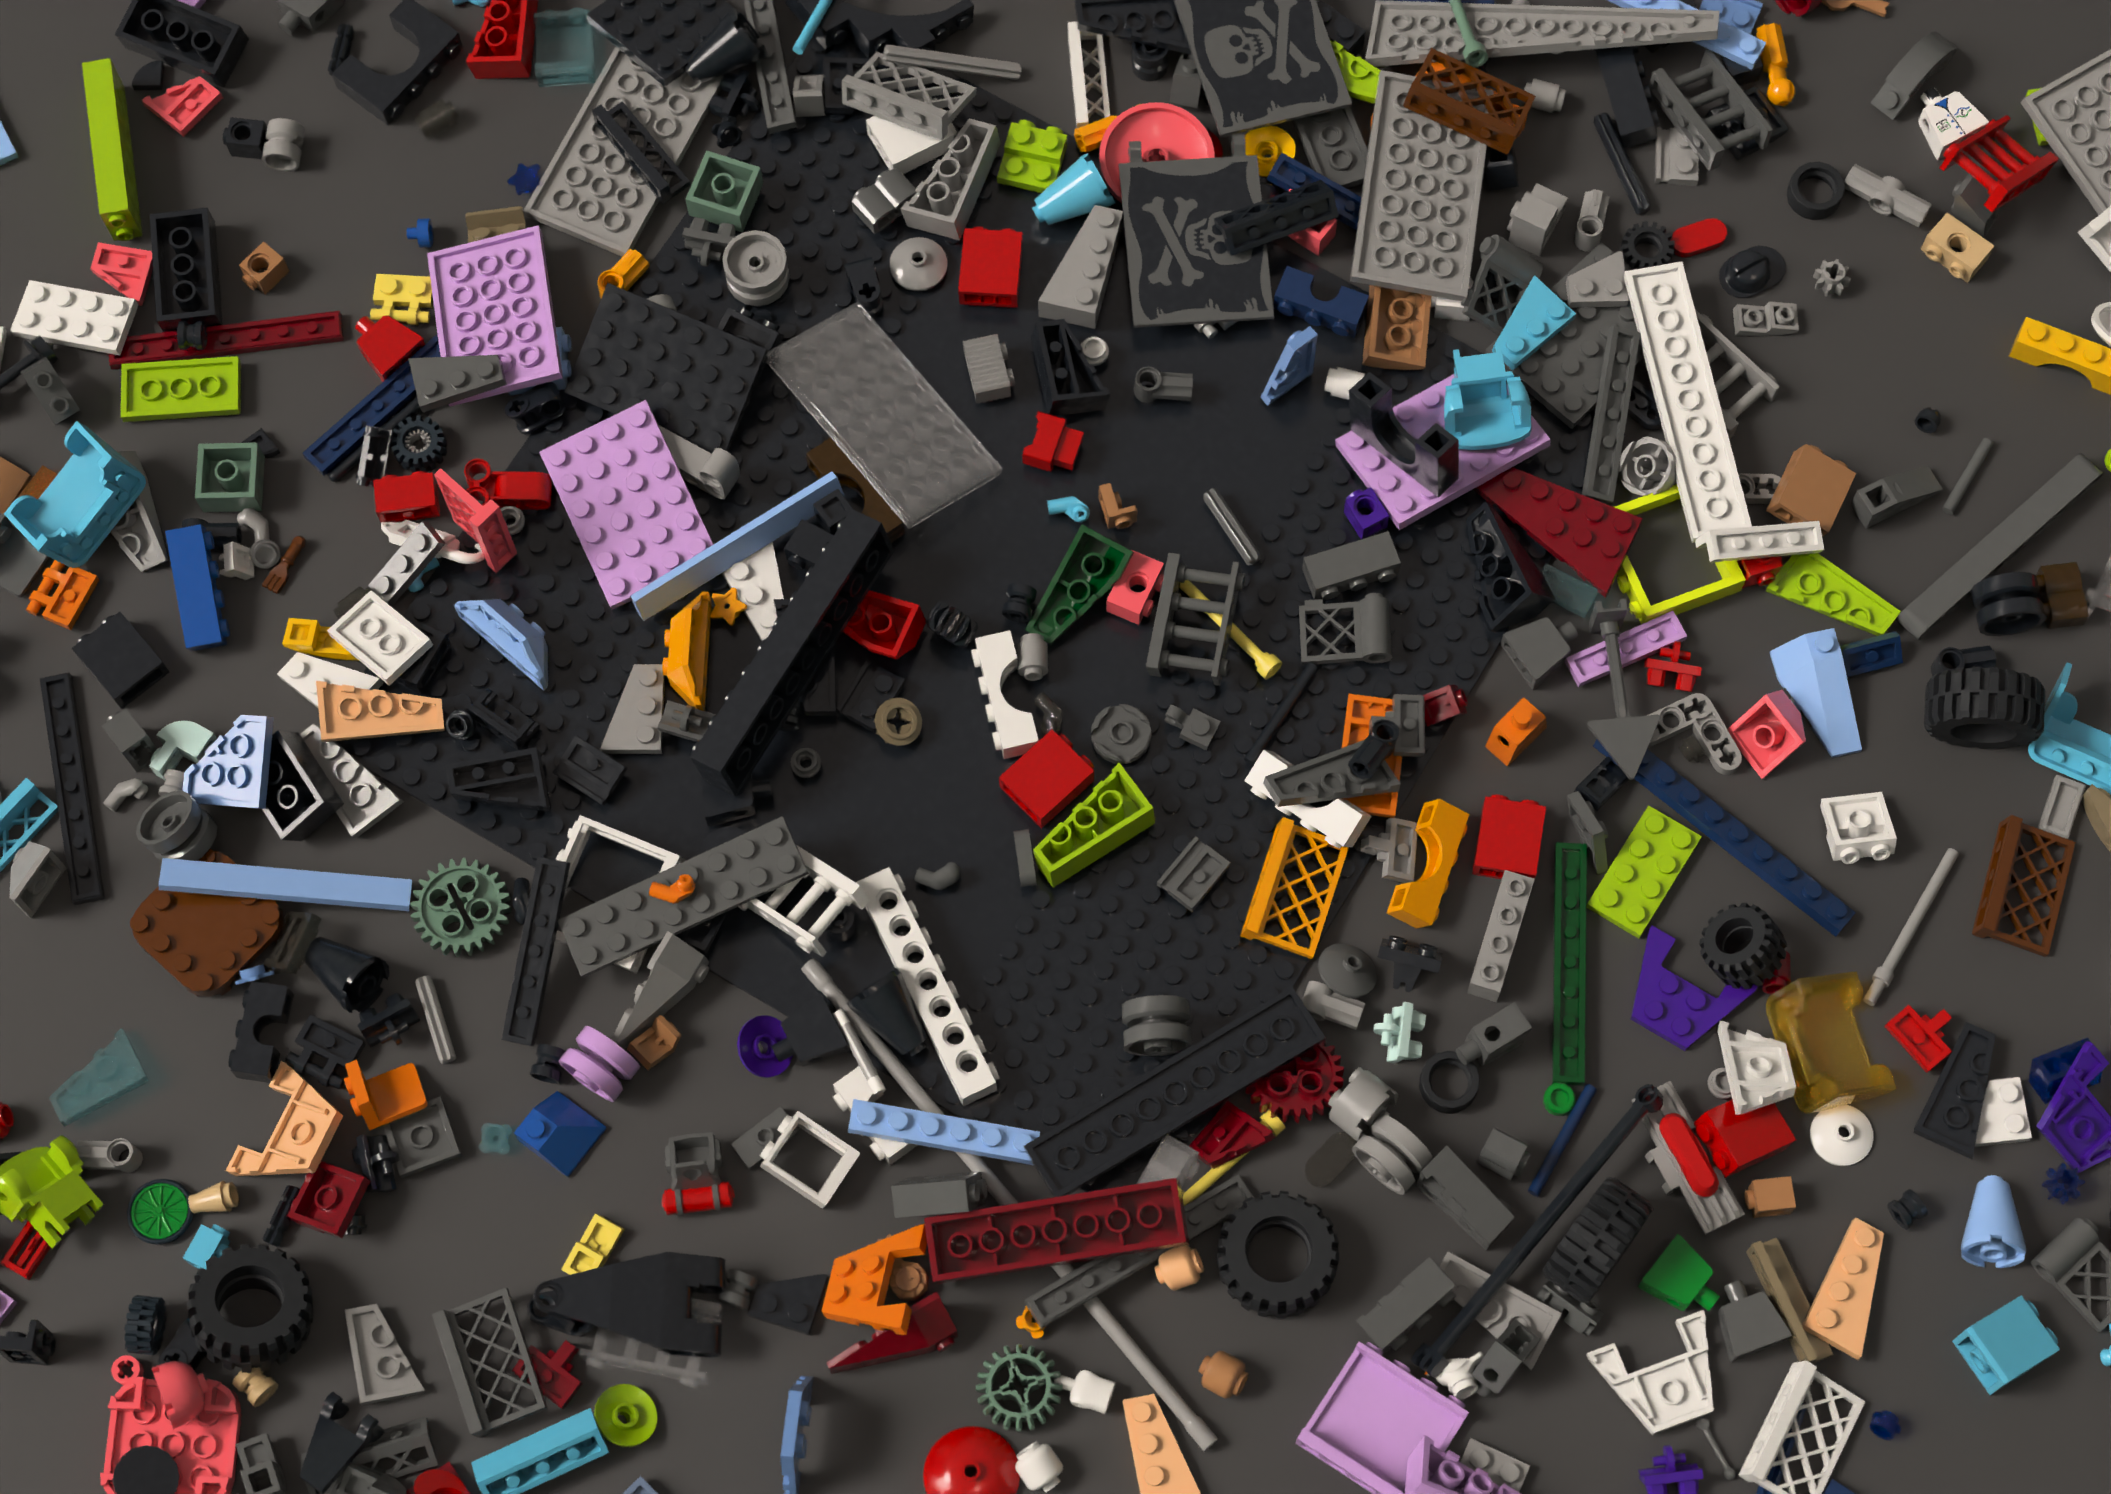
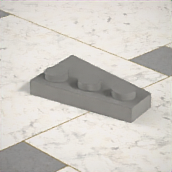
M663 664L633 665L600 750L605 754H662L663 732L658 731L657 727L664 713L665 675H663L662 670Z
M372 1304L346 1309L345 1316L360 1405L425 1393L378 1305Z

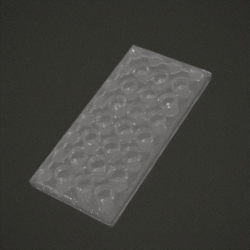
M859 302L768 351L765 359L767 364L908 529L1001 475L1003 468Z

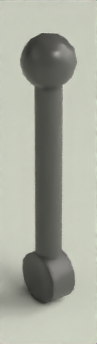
M1703 1417L1699 1418L1696 1422V1427L1698 1430L1703 1431L1724 1468L1725 1478L1728 1480L1735 1479L1737 1476L1736 1470L1729 1466L1710 1432L1709 1420Z

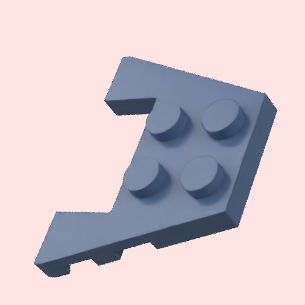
M800 1375L799 1379L796 1380V1384H793L789 1390L780 1455L782 1475H784V1494H798L801 1477L798 1469L799 1459H805L807 1452V1439H805L803 1429L804 1426H810L812 1407L809 1406L813 1385L812 1376Z

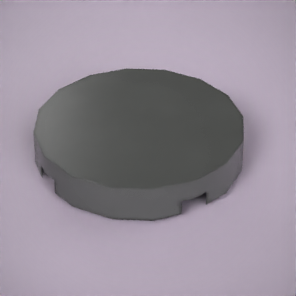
M1128 704L1109 706L1104 708L1095 717L1091 726V741L1095 751L1104 760L1114 764H1128L1138 760L1146 753L1151 742V727L1147 717L1138 708Z

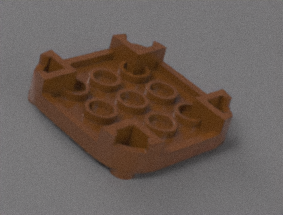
M209 849L198 860L236 864L228 856ZM158 886L135 911L134 916L130 920V927L132 928L133 936L144 951L154 958L190 993L197 997H210L218 994L223 996L232 988L229 985L240 975L239 971L246 969L272 942L278 943L283 935L281 932L284 919L283 911L275 900L159 890Z

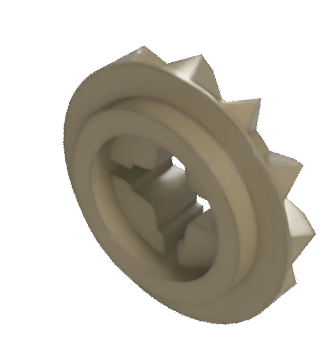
M891 698L882 703L877 709L873 721L877 729L876 734L880 735L885 743L895 745L896 747L913 742L918 737L922 728V717L918 708L911 701L904 698ZM896 713L899 715L900 720L909 722V724L899 727L898 732L895 725L887 723V721L895 718Z

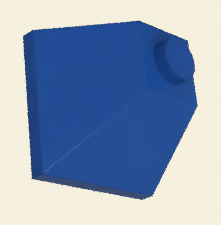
M556 1091L531 1110L514 1134L520 1143L566 1177H569L607 1127Z

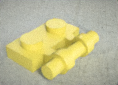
M376 274L373 302L375 305L384 306L382 309H371V320H380L383 316L388 315L398 322H407L408 325L429 323L430 312L420 310L421 308H432L433 306L430 277ZM395 306L409 307L408 310H395Z

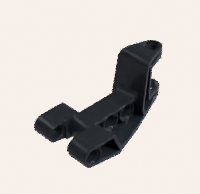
M663 1252L552 1279L539 1284L535 1289L533 1297L527 1306V1315L534 1323L571 1336L580 1337L593 1330L594 1326L650 1345L666 1355L704 1358L720 1357L722 1324L698 1323V1319H691L693 1293L720 1294L724 1292L726 1260L720 1257ZM545 1288L552 1289V1291L540 1293ZM540 1300L547 1301L549 1306L544 1305ZM533 1304L538 1310L549 1315L546 1317L537 1316L533 1311Z

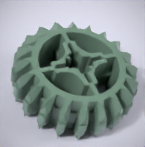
M1021 1344L1016 1345L1015 1354H1011L1009 1346H1004L1005 1357L1001 1358L999 1353L993 1352L992 1357L996 1363L992 1364L990 1361L985 1360L983 1366L989 1373L978 1372L977 1375L978 1379L986 1382L976 1385L977 1392L986 1393L977 1398L978 1404L984 1405L989 1403L984 1408L983 1414L988 1416L995 1412L996 1414L992 1419L994 1425H997L1002 1418L1005 1419L1003 1428L1006 1431L1010 1429L1011 1422H1016L1017 1432H1022L1023 1422H1027L1028 1428L1032 1431L1035 1429L1033 1422L1035 1418L1044 1425L1046 1418L1042 1413L1045 1411L1052 1416L1055 1414V1409L1049 1403L1060 1404L1061 1402L1059 1396L1052 1394L1063 1390L1062 1384L1052 1383L1056 1378L1061 1377L1059 1371L1049 1373L1054 1368L1055 1362L1050 1360L1043 1364L1046 1358L1044 1351L1040 1352L1036 1358L1033 1357L1035 1352L1034 1346H1029L1027 1354L1022 1353ZM1017 1364L1030 1365L1038 1370L1041 1376H1025L1020 1373ZM1007 1367L1010 1376L1009 1381L1000 1386V1389L992 1391L996 1376ZM1014 1374H1016L1022 1386H1028V1388H1024L1023 1393L1025 1402L1022 1401L1021 1396L1018 1395L1016 1390H1010V1388H1014ZM1046 1385L1042 1401L1031 1410L1029 1404L1030 1394L1039 1390L1038 1387ZM1001 1399L1003 1401L1014 1400L1018 1403L1022 1413L1008 1411L1001 1407L997 1401Z

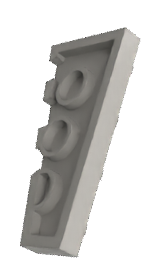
M312 724L300 733L302 739L343 801L344 805L336 813L352 837L358 838L404 802L336 741L322 742L318 725Z

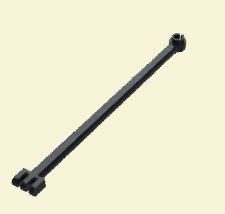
M1647 1084L1639 1088L1636 1092L1633 1106L1430 1347L1423 1343L1411 1359L1413 1364L1419 1366L1420 1369L1427 1372L1433 1378L1441 1374L1449 1364L1448 1360L1444 1357L1644 1116L1648 1112L1655 1113L1662 1108L1663 1095L1657 1087H1654L1653 1084Z

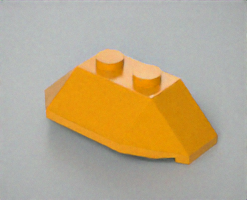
M704 591L671 618L670 629H665L664 636L665 647H669L668 657L663 658L662 666L663 675L668 677L670 686L688 705L705 711L711 624L710 614L712 608L710 594Z

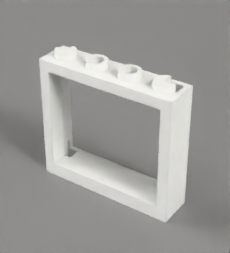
M581 815L575 821L572 829L569 828L567 835L569 841L565 850L561 849L556 860L570 862L566 888L591 832L663 861L660 872L686 861L677 854ZM557 930L555 940L567 945L563 933ZM647 949L614 965L637 974Z

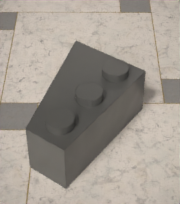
M1447 1145L1420 1173L1416 1187L1486 1251L1512 1224L1515 1218L1512 1214V1208L1504 1200L1498 1199L1489 1190L1488 1186Z

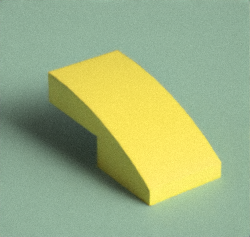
M594 1214L580 1242H576L561 1270L572 1275L603 1267L625 1229L599 1214Z

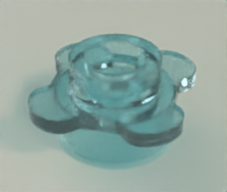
M485 1123L481 1128L482 1142L479 1144L481 1152L487 1154L490 1151L499 1152L501 1155L507 1154L510 1151L508 1141L509 1136L512 1134V1128L508 1124L501 1126L499 1124ZM498 1136V1141H493V1137Z

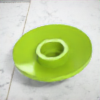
M614 1385L605 1390L596 1402L594 1417L601 1434L613 1444L622 1447L640 1445L653 1434L656 1428L657 1410L653 1400L645 1391L634 1385ZM618 1415H623L627 1419V1423H622L618 1419Z

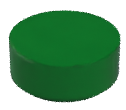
M1555 1083L1550 1085L1543 1096L1545 1109L1555 1116L1568 1114L1575 1104L1574 1091L1566 1084Z

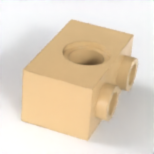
M1947 212L1926 236L1921 250L1925 252L1929 259L1939 262L1946 267L1954 277L1963 279L1968 283L1989 259L1994 245ZM1950 247L1958 248L1961 252H1955Z

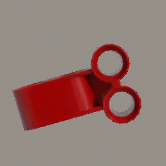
M479 458L472 459L465 466L464 474L469 487L466 491L477 501H484L482 506L490 499L500 509L505 506H514L520 510H542L549 508L551 505L552 479L547 473L491 471L488 462ZM478 473L486 474L485 477L480 480L473 479V477Z

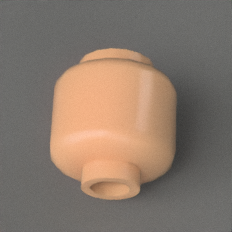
M1188 1245L1174 1247L1162 1253L1158 1259L1159 1265L1154 1266L1159 1283H1166L1173 1291L1199 1282L1200 1273L1204 1272V1266L1197 1249H1191Z

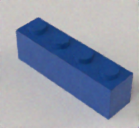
M201 524L165 531L186 649L197 651L227 645L226 637L230 636V629L227 619H223L221 608L225 607L222 590H217L216 578H220L217 561H212L210 549H214V539L211 531L207 532V529Z

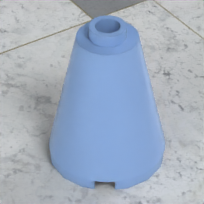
M1986 1176L1976 1186L1961 1243V1256L1968 1263L1979 1267H1985V1262L1996 1263V1268L2015 1266L2024 1261L2026 1246L2010 1185L2000 1176Z

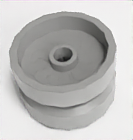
M754 230L741 233L726 246L722 261L728 289L734 298L746 305L762 306L771 304L783 295L788 287L790 275L785 248L778 238L768 232Z
M1381 1115L1371 1126L1373 1137L1363 1135L1353 1146L1352 1151L1364 1168L1379 1182L1397 1194L1404 1195L1415 1182L1413 1173L1420 1174L1433 1160V1157L1426 1146L1409 1129L1392 1117Z

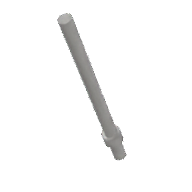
M1948 848L1882 967H1877L1872 976L1873 983L1863 999L1866 1004L1874 1006L1884 987H1889L1894 978L1893 971L1959 856L1958 851Z

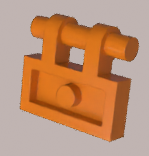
M54 560L50 568L47 567L43 572L42 577L44 579L37 591H32L29 597L30 603L26 611L36 616L41 607H46L42 613L45 620L71 630L100 579L97 575L78 567H69L67 572L63 574L61 572L65 565ZM54 584H59L53 596H48Z

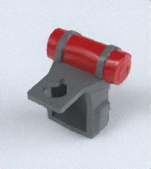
M713 1132L691 1133L669 1138V1144L665 1146V1167L667 1173L671 1174L672 1183L671 1188L666 1189L662 1196V1207L667 1216H682L686 1213L708 1210L720 1211L723 1208L732 1207L735 1193L729 1181H721L719 1167L723 1165L722 1148L720 1141L716 1139Z

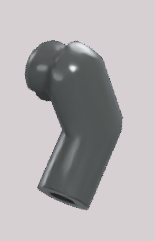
M955 862L947 863L946 866L936 872L919 867L914 881L936 890H943L958 881L961 868Z

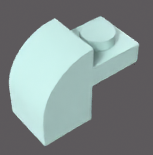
M191 721L170 723L156 735L163 746L156 749L153 753L149 766L156 776L165 780V771L167 769L174 770L183 756L197 764L206 755L205 751L217 737L213 732Z

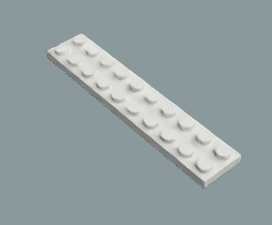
M1683 262L1625 271L1624 280L1637 331L1640 332L1639 339L1665 440L1676 456V483L1691 541L1694 543L1699 536L1709 530L1752 527Z

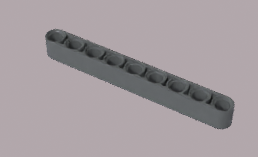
M2082 453L2078 454L1912 601L1898 615L1896 620L1915 639L1920 640L1971 595V589L1975 584L1995 574L2086 493L2102 477L2103 472Z

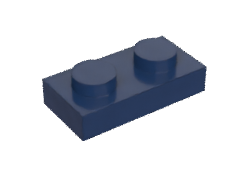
M1896 631L1840 646L1847 677L1903 663L1900 635Z

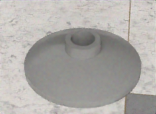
M922 237L907 239L894 249L890 257V271L894 280L908 290L924 291L931 289L942 281L947 272V256L943 248L931 239ZM916 257L923 258L921 262L913 261Z

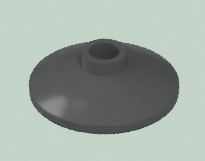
M1333 944L1327 947L1319 957V974L1324 983L1335 993L1348 998H1360L1369 994L1374 988L1377 981L1376 968L1371 959L1357 947L1349 944Z

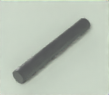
M1989 438L1982 439L1943 506L1942 510L1946 514L1952 515L1991 450L1994 443Z

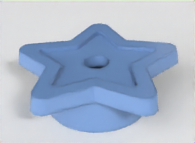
M264 964L239 971L241 979L234 982L238 985L273 975L274 970L266 972Z

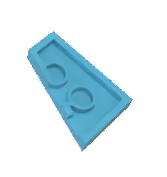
M1535 275L1495 343L1501 344L1504 363L1512 370L1516 369L1573 321L1576 315L1568 305Z

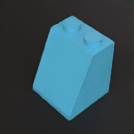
M2022 1295L1968 1327L1952 1341L1989 1395H1992L2060 1350L2057 1346L2058 1340L2051 1329L2045 1328L2037 1318L2039 1313L2031 1301L2025 1300Z

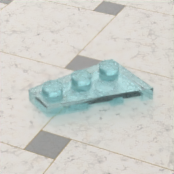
M123 1028L114 1034L115 1039L104 1049L100 1048L93 1055L94 1059L81 1071H76L49 1097L64 1127L149 1082Z

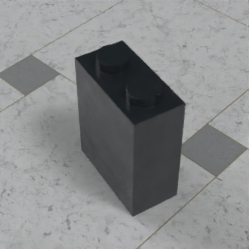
M120 611L104 619L100 627L91 634L83 635L76 645L72 647L80 661L121 709L170 673L162 660Z

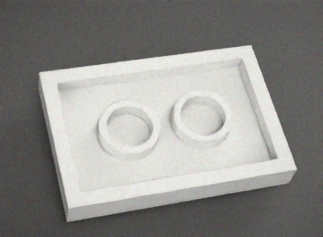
M373 591L367 593L327 630L330 637L389 686L433 646L430 638Z

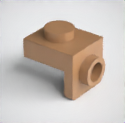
M659 1015L655 1018L651 1028L629 1043L627 1050L647 1070H650L675 1052L681 1034L673 1023L668 1022L662 1015Z

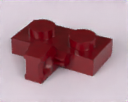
M565 1340L556 1353L550 1350L544 1355L534 1346L530 1345L528 1350L543 1395L564 1410L583 1385L581 1381L570 1374L574 1368L570 1362L579 1349ZM520 1359L512 1370L520 1378L526 1368L524 1361ZM528 1377L526 1382L531 1385Z

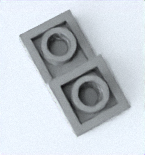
M1769 301L1765 306L1737 304L1733 308L1735 336H1775L1797 333L1799 331L1796 304Z

